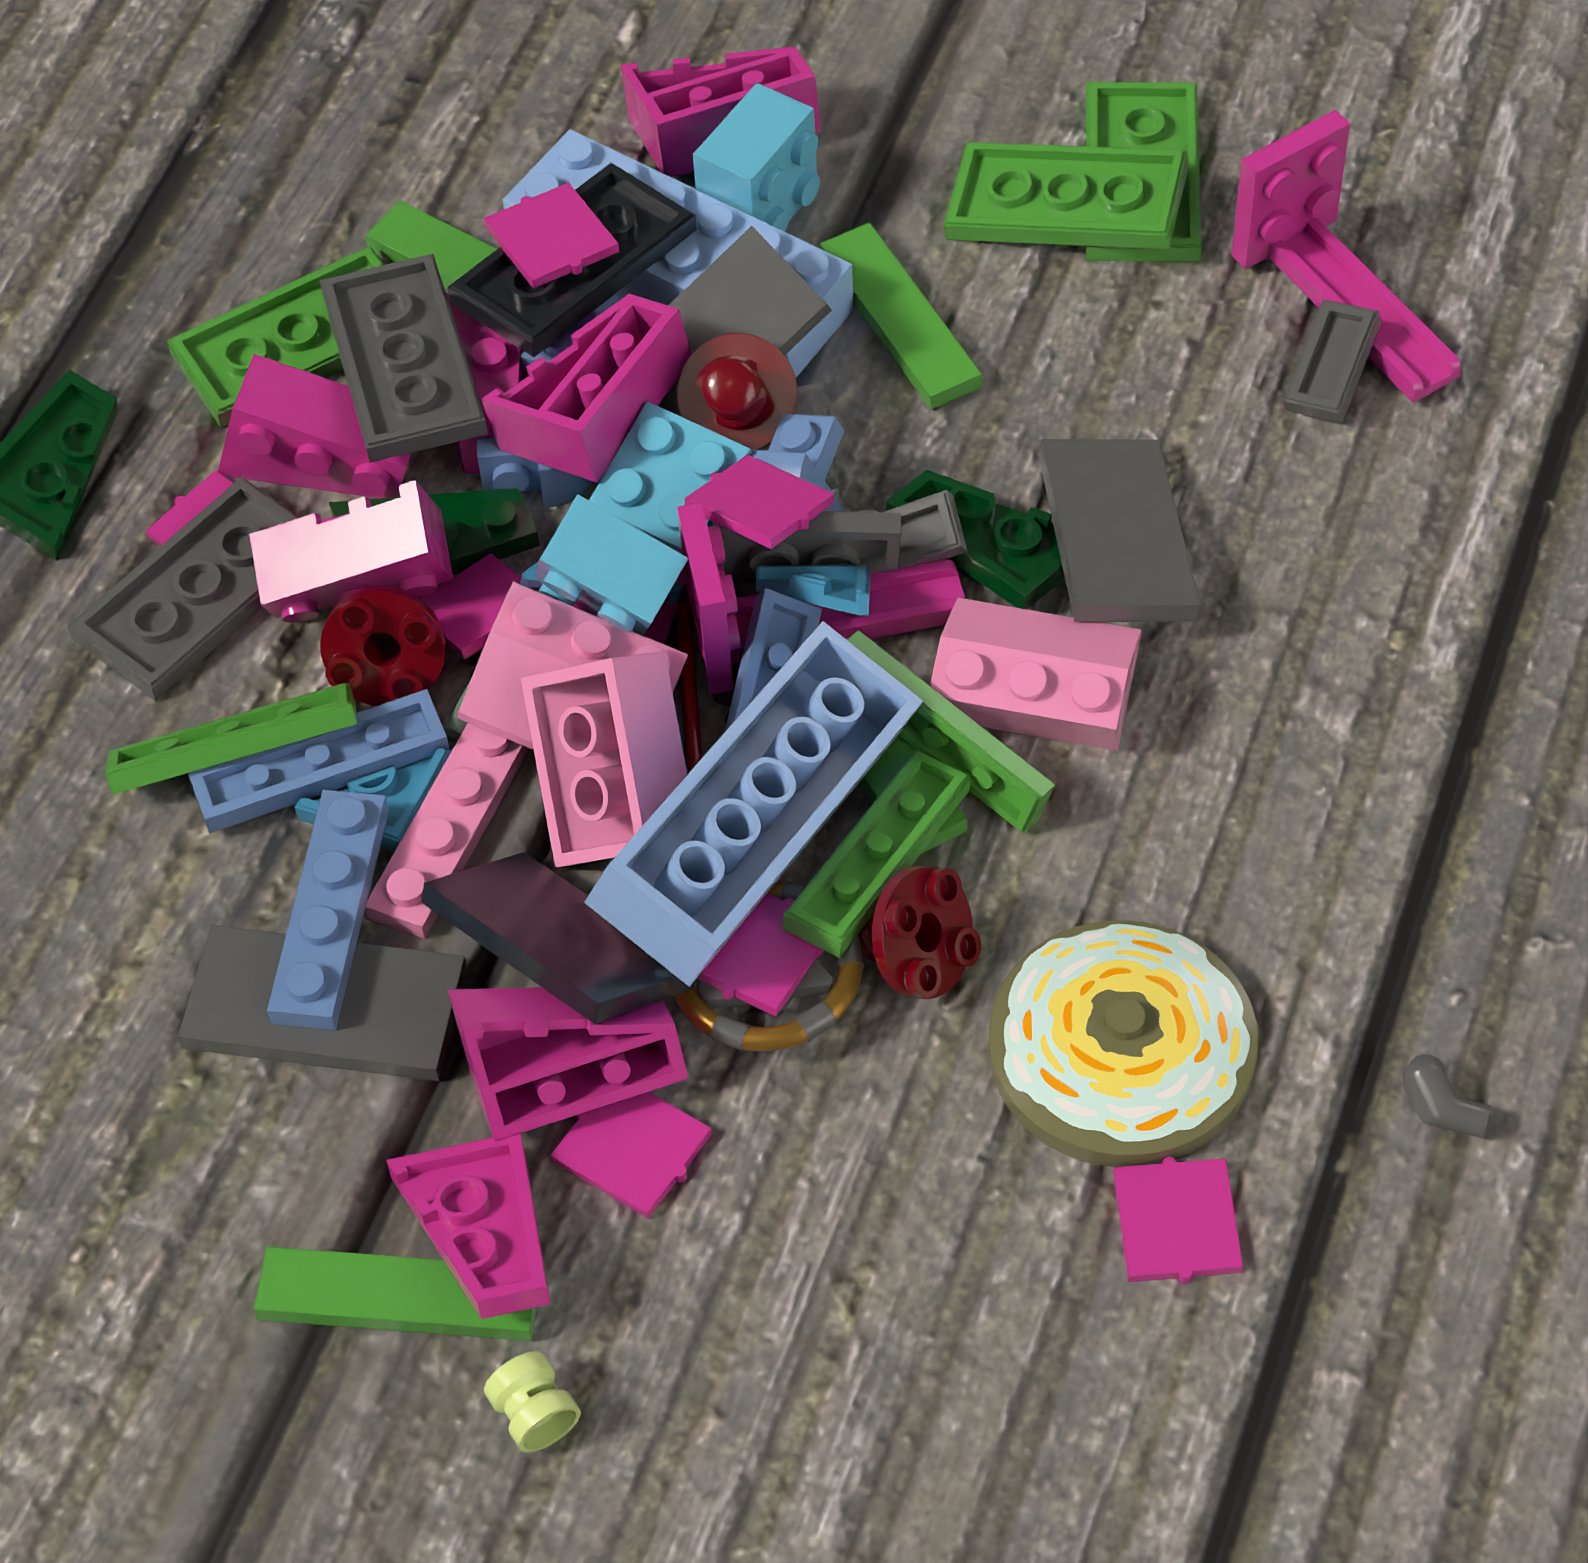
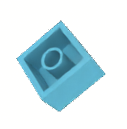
M756 83L694 152L696 190L785 232L789 221L802 206H808L814 200L820 186V177L817 175L816 151L818 136L815 135L814 108Z
M647 401L589 501L682 554L677 507L684 506L685 497L710 481L712 473L723 472L747 454L751 456L752 451L744 445ZM706 519L707 526H713V522Z
M577 494L542 554L533 578L542 584L539 593L570 606L577 604L627 633L633 631L644 635L688 558Z

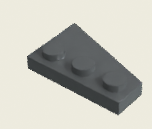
M861 510L858 512L823 511L809 521L808 529H798L773 549L719 525L726 560L722 564L725 575H731L733 585L755 582L756 568L761 565L867 564V567H870V574L897 570L901 539L900 513H881L875 510Z

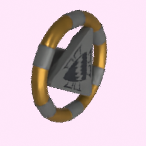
M777 881L768 894L783 901L786 898L796 900L805 887L791 882ZM857 935L840 958L836 957L838 973L834 985L830 973L817 959L814 960L784 1007L793 998L829 994L823 1001L794 1019V1021L786 1024L754 1027L718 1014L713 1010L714 1008L748 1003L736 997L729 1000L725 999L722 996V990L712 985L707 987L704 993V1000L699 992L697 978L694 989L676 995L675 998L689 1021L705 1035L719 1043L742 1051L763 1052L798 1046L805 1042H810L835 1025L851 1005L859 988L864 967L860 938Z

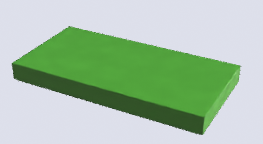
M1086 82L1087 147L1187 150L1189 167L1169 250L1086 246V261L1200 262L1202 247L1197 83Z
M966 142L943 224L946 240L1169 250L1189 167L1187 150Z
M370 245L167 340L170 354L219 426L223 428L229 425L235 401L253 354L323 378H328L343 370L319 280L385 264Z

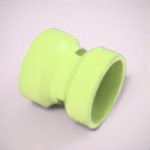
M539 1351L521 1354L504 1363L490 1376L483 1389L494 1410L498 1413L506 1414L509 1418V1433L520 1451L525 1453L536 1452L560 1440L575 1426L581 1415L580 1409L570 1393L558 1389L555 1385V1371L544 1353Z

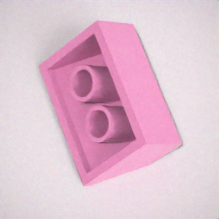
M512 582L489 633L456 718L533 749L521 678L614 657L665 651L673 693L688 654L633 631L631 633L622 631L602 618Z
M957 598L940 637L930 687L981 727L1118 751L1142 631L1141 629L1101 622H1074L1072 617Z
M665 651L614 657L521 678L555 867L616 857L687 776Z

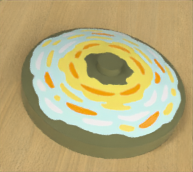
M1128 920L1093 922L1073 927L1046 939L1021 958L1009 972L998 991L991 1012L989 1025L991 1071L996 1087L1011 1113L1024 1128L1049 1147L1069 1157L1100 1166L1125 1167L1162 1164L1166 1157H1173L1176 1160L1200 1149L1216 1138L1240 1111L1252 1086L1257 1062L1258 1029L1254 1010L1247 993L1232 970L1212 951L1194 939L1166 927L1145 922Z

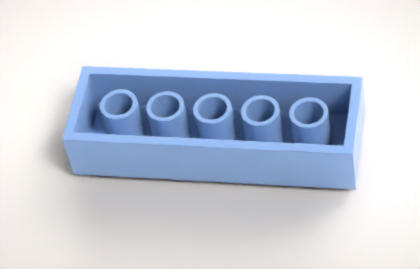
M571 129L564 134L503 199V207L506 209L520 203L521 198L524 196L532 198L568 182L575 190L608 164L613 163L696 215L697 230L616 293L620 300L628 294H632L665 305H669L744 232L753 226L832 309L821 322L785 355L794 371L795 377L801 373L854 311L851 263Z
M822 621L609 863L584 903L690 987L892 744L923 700Z

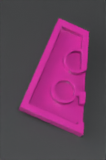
M521 1133L498 1141H494L492 1137L386 1160L392 1180L481 1319L551 1304Z

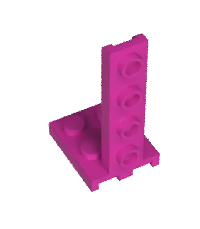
M1334 110L1241 159L1232 257L1245 270L1269 258L1319 309L1323 299L1379 311L1382 322L1368 358L1414 403L1459 378L1461 364L1458 357L1326 227L1337 221L1350 123L1337 110Z
M702 502L677 507L681 550L682 555L688 558L683 567L686 597L694 619L699 653L702 655L708 692L709 695L733 691L731 665L741 663L757 595L736 598L731 575H725L722 564L726 560L719 525L707 526ZM940 560L870 574L869 615H855L822 606L810 605L822 609L818 626L824 621L846 640L858 630L869 639L946 625L957 598L965 599L955 562L952 560Z

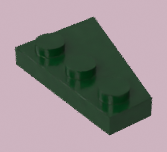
M68 370L0 443V526L56 561L117 416L118 404L116 397L73 371Z
M929 470L922 472L886 501V511L945 490L949 491L954 497L968 552L947 558L946 560L954 561L959 569L1016 608L1027 610L1065 579L1053 523H1051V513L1031 507L1027 514L996 503L994 493Z
M518 488L429 494V497L442 512L453 576L461 573L490 553L500 560L540 546L538 531ZM401 497L370 499L371 507ZM350 501L329 502L332 517L350 514L348 505Z

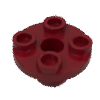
M746 333L720 335L698 347L686 361L677 387L678 406L683 418L750 448L752 452L753 450H762L771 445L782 414H795L799 399L796 377L786 357L770 342Z
M376 586L357 590L337 603L324 624L320 639V651L325 667V676L331 686L343 683L350 684L355 700L368 705L379 706L426 689L429 691L437 681L444 665L446 639L437 616L422 600L404 590Z
M913 866L897 873L884 887L873 916L858 934L862 954L867 959L877 963L888 985L902 996L913 999H933L947 993L959 981L965 968L973 966L978 961L981 953V939L978 932L973 929L971 909L962 889L961 879L954 870L946 868Z

